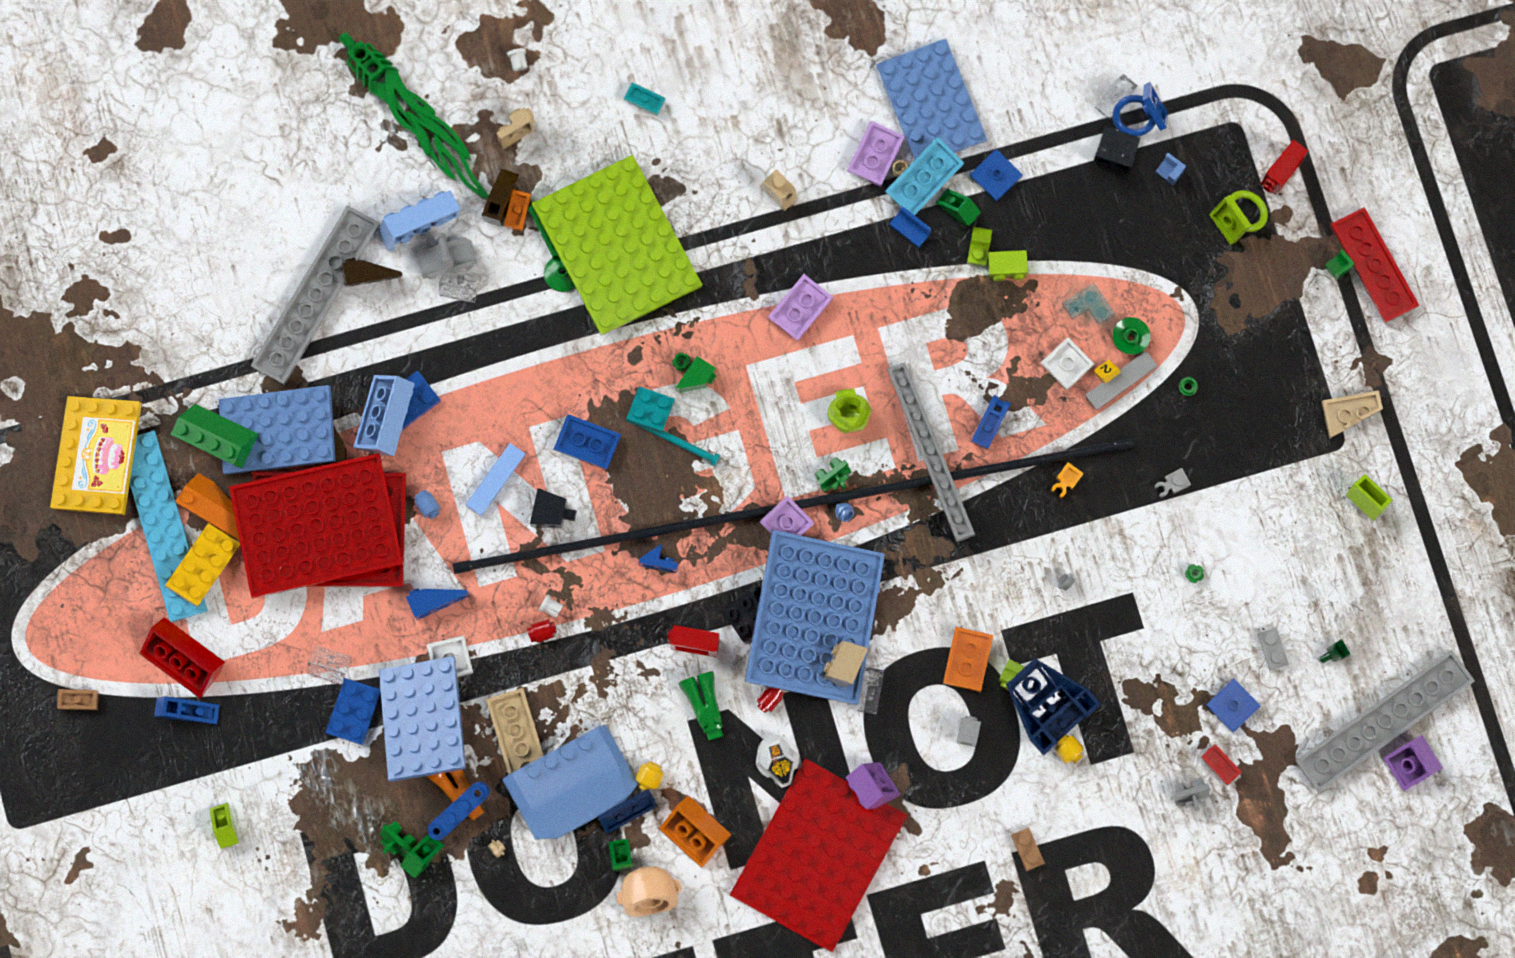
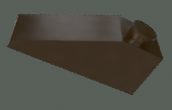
M356 258L345 259V263L341 264L345 288L397 279L403 276L401 271L364 260L356 261Z

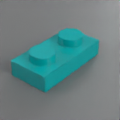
M632 82L624 96V101L658 116L666 98Z

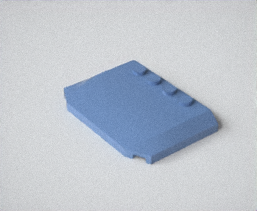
M606 724L529 763L502 780L535 840L558 839L597 818V816L627 801L638 785L635 776Z

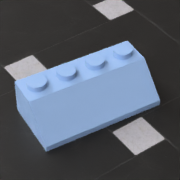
M374 375L353 448L375 454L380 453L383 456L395 455L415 383L399 376Z

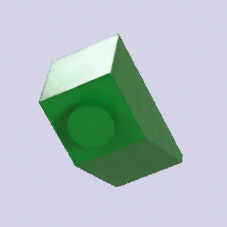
M948 188L936 201L937 205L948 214L967 226L974 222L981 213L969 197Z
M696 356L677 384L676 391L682 393L706 388L708 384L712 385L717 377L716 368Z
M428 834L408 852L400 867L413 878H416L441 851L444 844L439 840L432 839Z

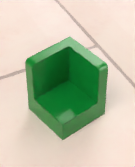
M1342 249L1336 257L1325 264V267L1337 281L1350 271L1355 263Z

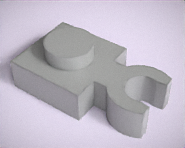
M1180 468L1165 476L1166 482H1158L1154 488H1164V492L1159 495L1162 498L1167 495L1169 490L1174 495L1189 487L1191 483L1183 469Z

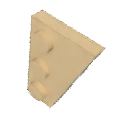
M1379 390L1323 400L1322 407L1329 439L1381 411L1383 407Z

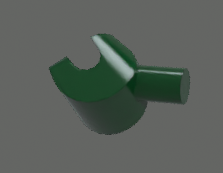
M1340 639L1328 647L1327 653L1319 658L1322 663L1331 659L1333 662H1337L1350 656V652L1344 641Z

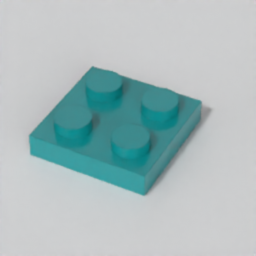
M639 386L626 422L662 434L675 398Z

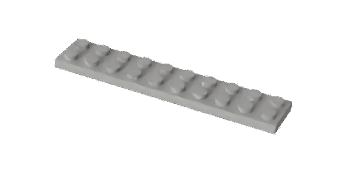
M348 205L346 206L251 364L253 369L285 386L344 287L341 264L345 263V259L356 258V261L360 260L381 225L378 221Z
M1451 649L1295 762L1319 793L1475 680Z

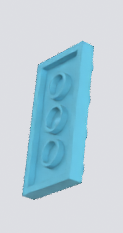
M936 137L885 192L900 207L903 206L915 215L958 171L964 162L939 137Z

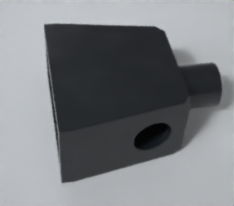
M537 488L530 525L534 528H562L564 520L575 522L577 510L567 508V499Z

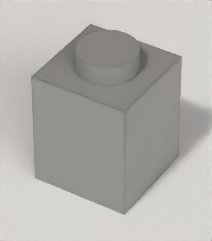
M971 716L962 718L956 743L976 747L981 722Z

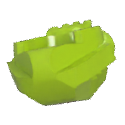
M854 388L836 391V399L828 407V420L837 430L844 434L862 431L866 427L871 415V407L868 401L862 396L856 395Z

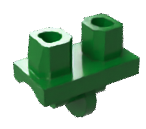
M835 457L829 463L832 468L831 471L827 473L824 469H820L815 473L824 493L831 488L835 490L839 486L844 490L846 488L844 482L849 479L847 475L851 473L848 463Z
M396 821L389 826L385 824L382 827V831L379 834L383 838L380 843L385 847L382 853L386 855L390 851L394 856L399 853L405 858L411 850L415 839L410 834L401 839L397 834L402 830V827Z

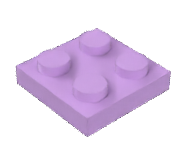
M786 495L760 523L770 533L776 530L802 536L814 524V521Z

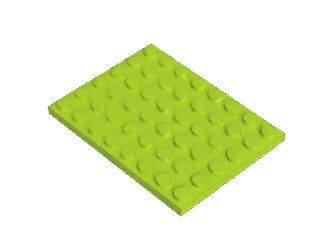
M633 154L532 203L533 209L601 336L702 287L699 277Z

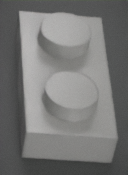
M1277 627L1258 633L1257 635L1269 671L1289 665Z

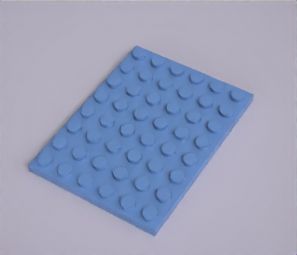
M773 530L744 682L858 705L867 653L853 684L845 688L825 679V672L823 670L827 662H831L834 656L831 653L835 644L839 645L840 642L846 641L866 648L869 647L885 554Z

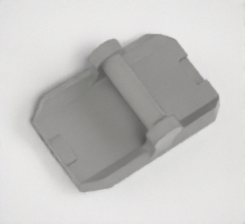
M438 233L435 236L438 245L421 249L417 255L423 279H435L437 275L462 268L471 269L478 263L471 240L459 238L447 242L445 233Z

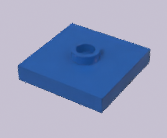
M995 149L970 174V177L997 202L1023 177V174Z
M1234 678L1205 705L1232 733L1261 707Z

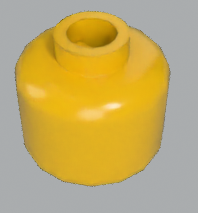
M1064 735L1055 745V753L1065 764L1071 761L1075 764L1083 757L1081 755L1083 746L1073 735Z
M652 761L641 764L636 775V781L640 784L639 788L643 790L658 789L664 777V772L661 770L662 766Z

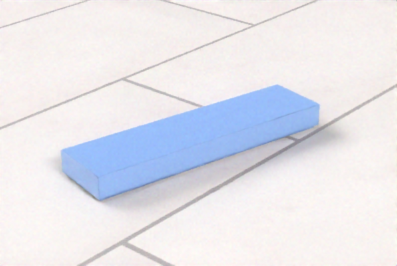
M509 443L468 500L466 506L482 517L526 456V453Z

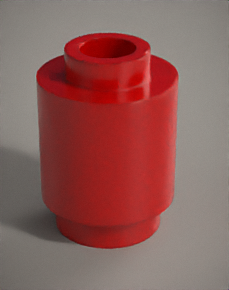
M549 619L532 624L531 627L527 628L532 643H539L554 638V633H557L554 621L550 622Z
M767 687L756 700L758 703L757 707L765 714L767 711L772 713L783 699L784 692L780 689Z

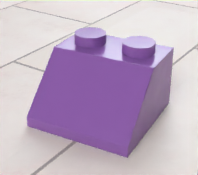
M1423 735L1413 739L1383 758L1403 791L1443 768Z
M862 763L846 776L849 787L857 794L860 804L866 809H875L901 795L881 763Z

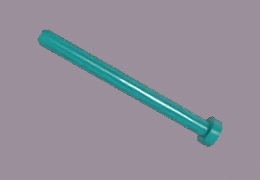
M645 429L710 461V465L714 467L720 459V454L715 453L713 455L664 430L660 434Z

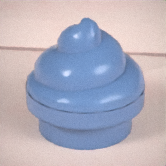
M848 503L836 504V518L842 522L849 521L854 516L853 507Z

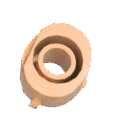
M642 867L630 872L622 882L621 891L617 895V903L623 906L625 913L631 917H642L668 911L678 904V893L682 891V886L677 879H673L671 874L661 867Z

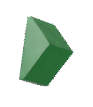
M628 838L609 842L614 872L633 869Z

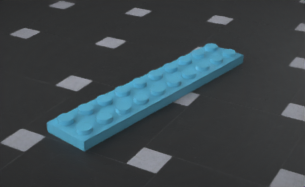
M151 431L138 435L136 438L130 486L169 620L173 623L208 612L205 598L197 608L165 587V584L184 559L190 547L178 506L175 502L176 499L156 432Z

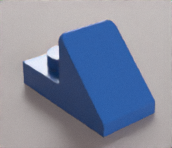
M662 544L641 557L638 562L639 566L673 573H677L678 563L675 562V559L664 557L663 560L660 559Z

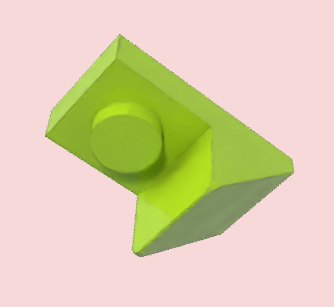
M973 227L967 264L986 267L992 230Z

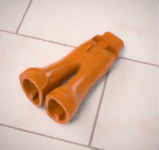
M463 770L449 772L458 788L452 784L445 773L426 776L440 787L452 802L471 786ZM479 805L468 817L473 821L482 815L484 811Z

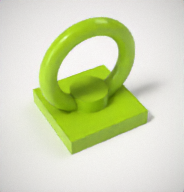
M1241 190L1225 197L1209 215L1229 244L1232 245L1245 232L1260 230L1267 222L1268 211L1265 203L1258 195L1250 191ZM1247 198L1258 206L1260 219L1257 223L1250 224L1235 201L1237 199Z

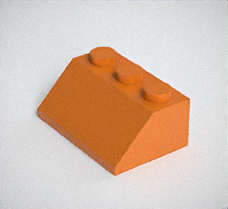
M689 795L674 808L659 828L701 868L706 865L731 836L721 824Z

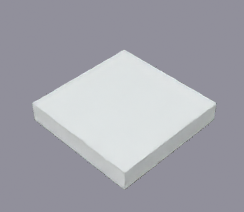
M1069 337L1040 363L1066 391L1094 366V363Z
M464 635L426 644L430 660L454 656L456 658L457 677L473 674Z

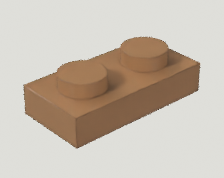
M58 689L57 709L97 710L98 690Z
M1029 827L1011 835L1026 871L1045 864Z

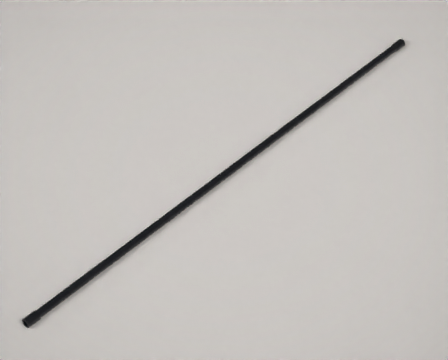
M1132 437L1103 444L952 471L950 474L953 481L1112 451L1133 449L1134 445ZM930 476L800 499L794 502L801 509L929 486L933 485ZM777 504L477 560L452 563L454 574H459L475 569L766 516Z

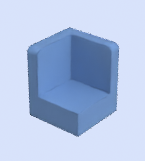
M1167 153L1155 172L1174 185L1184 172L1186 165Z

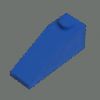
M417 588L410 591L406 599L416 620H419L469 597L467 590H420Z
M162 696L157 697L154 717L217 724L220 705Z

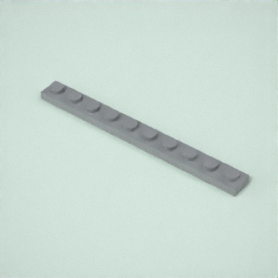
M906 363L888 368L887 372L956 542L975 536Z

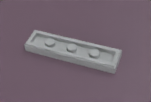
M1145 351L1121 368L1119 375L1106 384L1102 382L1088 392L1085 397L1097 411L1157 368L1158 365Z

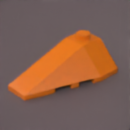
M198 473L185 485L175 502L179 507L240 541L231 500L215 482Z

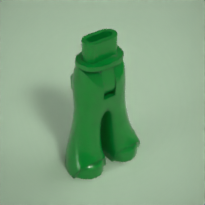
M713 671L697 675L705 699V705L701 700L695 677L678 682L679 687L688 698L700 727L704 730L703 733H706L708 741L723 736L721 730L723 726L721 725V714L715 694Z

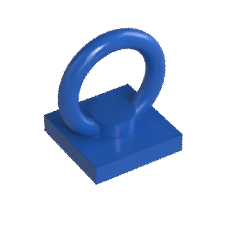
M1151 82L1144 84L1143 96H1126L1119 100L1113 109V122L1120 132L1138 137L1149 133L1155 125H1157L1160 131L1167 128L1168 112ZM1132 102L1141 103L1145 114L1150 118L1147 125L1140 129L1126 127L1120 120V112L1125 105Z

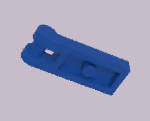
M993 395L971 442L988 450L1011 403L1008 401L1004 402L998 396ZM995 406L1001 408L1000 413L993 410Z

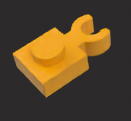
M1068 462L1056 478L1060 483L1053 485L1051 492L1060 488L1062 493L1059 497L1063 498L1066 494V488L1068 487L1072 490L1084 473Z

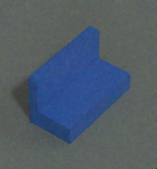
M903 206L899 208V213L889 223L890 227L917 248H920L931 234V228Z

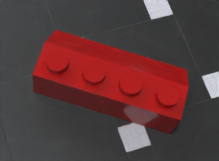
M165 617L151 627L139 653L199 698L203 697L219 676L225 664V661Z

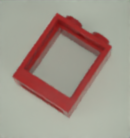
M1293 139L1266 172L1261 182L1263 189L1270 194L1276 195L1304 161L1308 150Z
M673 625V629L668 631L667 641L670 644L671 650L717 658L720 635L716 632Z

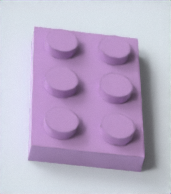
M870 121L847 172L882 187L905 136Z
M803 274L771 312L768 319L798 342L833 300V296Z

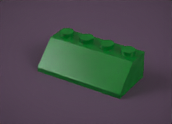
M194 404L178 417L170 435L243 469L259 434Z

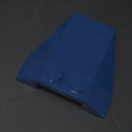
M1036 658L1006 684L1030 742L1043 756L1083 718L1088 717L1101 705L1087 688Z

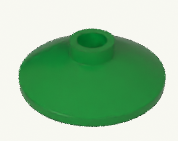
M559 256L554 259L551 258L544 268V279L547 285L558 292H567L574 289L575 286L567 271L563 275L559 274L560 269H565Z
M1134 317L1120 320L1112 333L1113 343L1116 348L1128 355L1143 352L1149 345L1151 338L1150 330L1146 323ZM1133 335L1134 340H1128L1127 336Z

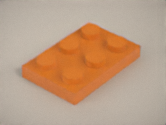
M955 627L943 684L981 692L993 635Z

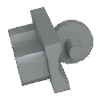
M1202 777L1192 780L1193 788L1186 789L1185 783L1175 784L1176 806L1185 804L1186 808L1193 806L1195 811H1199V804L1205 803V798L1210 797V786L1205 784Z

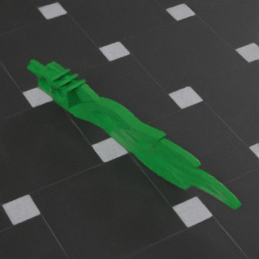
M347 32L342 33L338 40L348 49L346 63L355 72L356 79L358 81L362 80L363 87L366 88L367 86L371 95H375L388 104L397 123L417 138L426 157L431 156L436 165L448 178L455 181V176L446 163L443 154L452 163L463 184L476 195L487 200L488 193L474 177L467 163V160L471 161V156L454 130L443 120L435 116V110L425 100L406 89L399 76V70L391 66L393 63L386 59L385 54L378 52L371 43L364 44L362 41L356 43ZM359 53L366 54L362 59L356 58ZM372 66H376L378 68L377 71L373 73L369 72L368 70ZM385 75V83L377 82ZM395 91L417 116L403 110L396 98ZM397 111H399L408 120L410 125H408L403 120V118L399 115ZM441 127H443L454 138V140ZM425 130L435 135L434 144L444 167L438 161ZM440 140L449 145L458 154L467 175L476 188L465 179L456 160Z

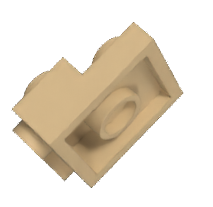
M525 107L515 109L511 112V116H509L510 125L505 124L499 128L497 137L503 150L535 131L534 123L536 122L529 107L527 109Z

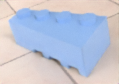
M451 190L447 192L441 191L435 194L433 198H424L414 206L408 205L403 207L400 212L395 214L391 212L385 215L379 234L390 252L395 249V244L399 242L405 244L415 234L418 233L421 236L427 233L432 228V225L437 228L458 217L461 209Z

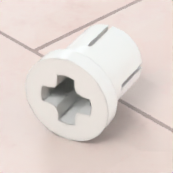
M525 48L507 52L513 71H521L527 68Z
M547 594L538 611H543L556 619L563 605L551 599V596Z

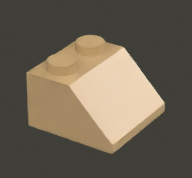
M846 641L840 642L839 645L835 644L831 653L834 656L831 662H827L823 670L825 672L824 678L843 688L853 684L868 648Z

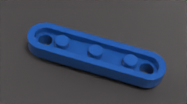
M481 781L471 785L428 826L429 836L434 840H441L447 836L489 796L490 790L488 785ZM476 790H480V796L475 793ZM435 828H438L440 830L439 834L435 832Z

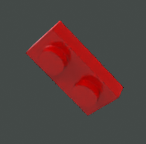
M1216 744L1200 757L1226 786L1242 773Z

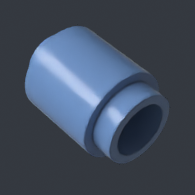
M427 490L418 493L414 497L415 504L425 519H433L440 514L439 510L441 507Z

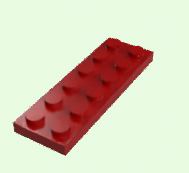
M1365 207L1331 223L1332 230L1345 253L1355 263L1353 267L1385 324L1419 307V303Z

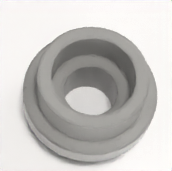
M1064 573L1058 580V588L1064 591L1068 590L1075 582L1073 574L1069 573L1067 575Z

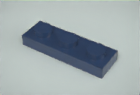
M647 789L597 817L604 831L608 834L653 810L658 805L650 790Z

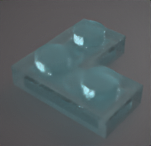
M1095 283L1062 303L1072 320L1089 310L1098 325L1115 316L1114 311Z

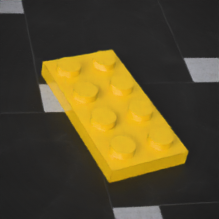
M208 523L165 584V587L198 608L240 547V543Z

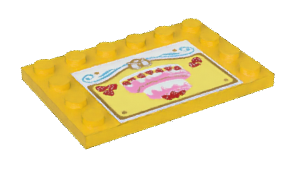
M67 396L50 505L51 509L125 515L142 406L141 402Z

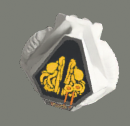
M776 734L768 736L761 741L758 747L757 768L762 775L766 776V778H772L774 783L781 788L789 786L793 780V772L798 768L797 766L800 761L799 750L784 736Z

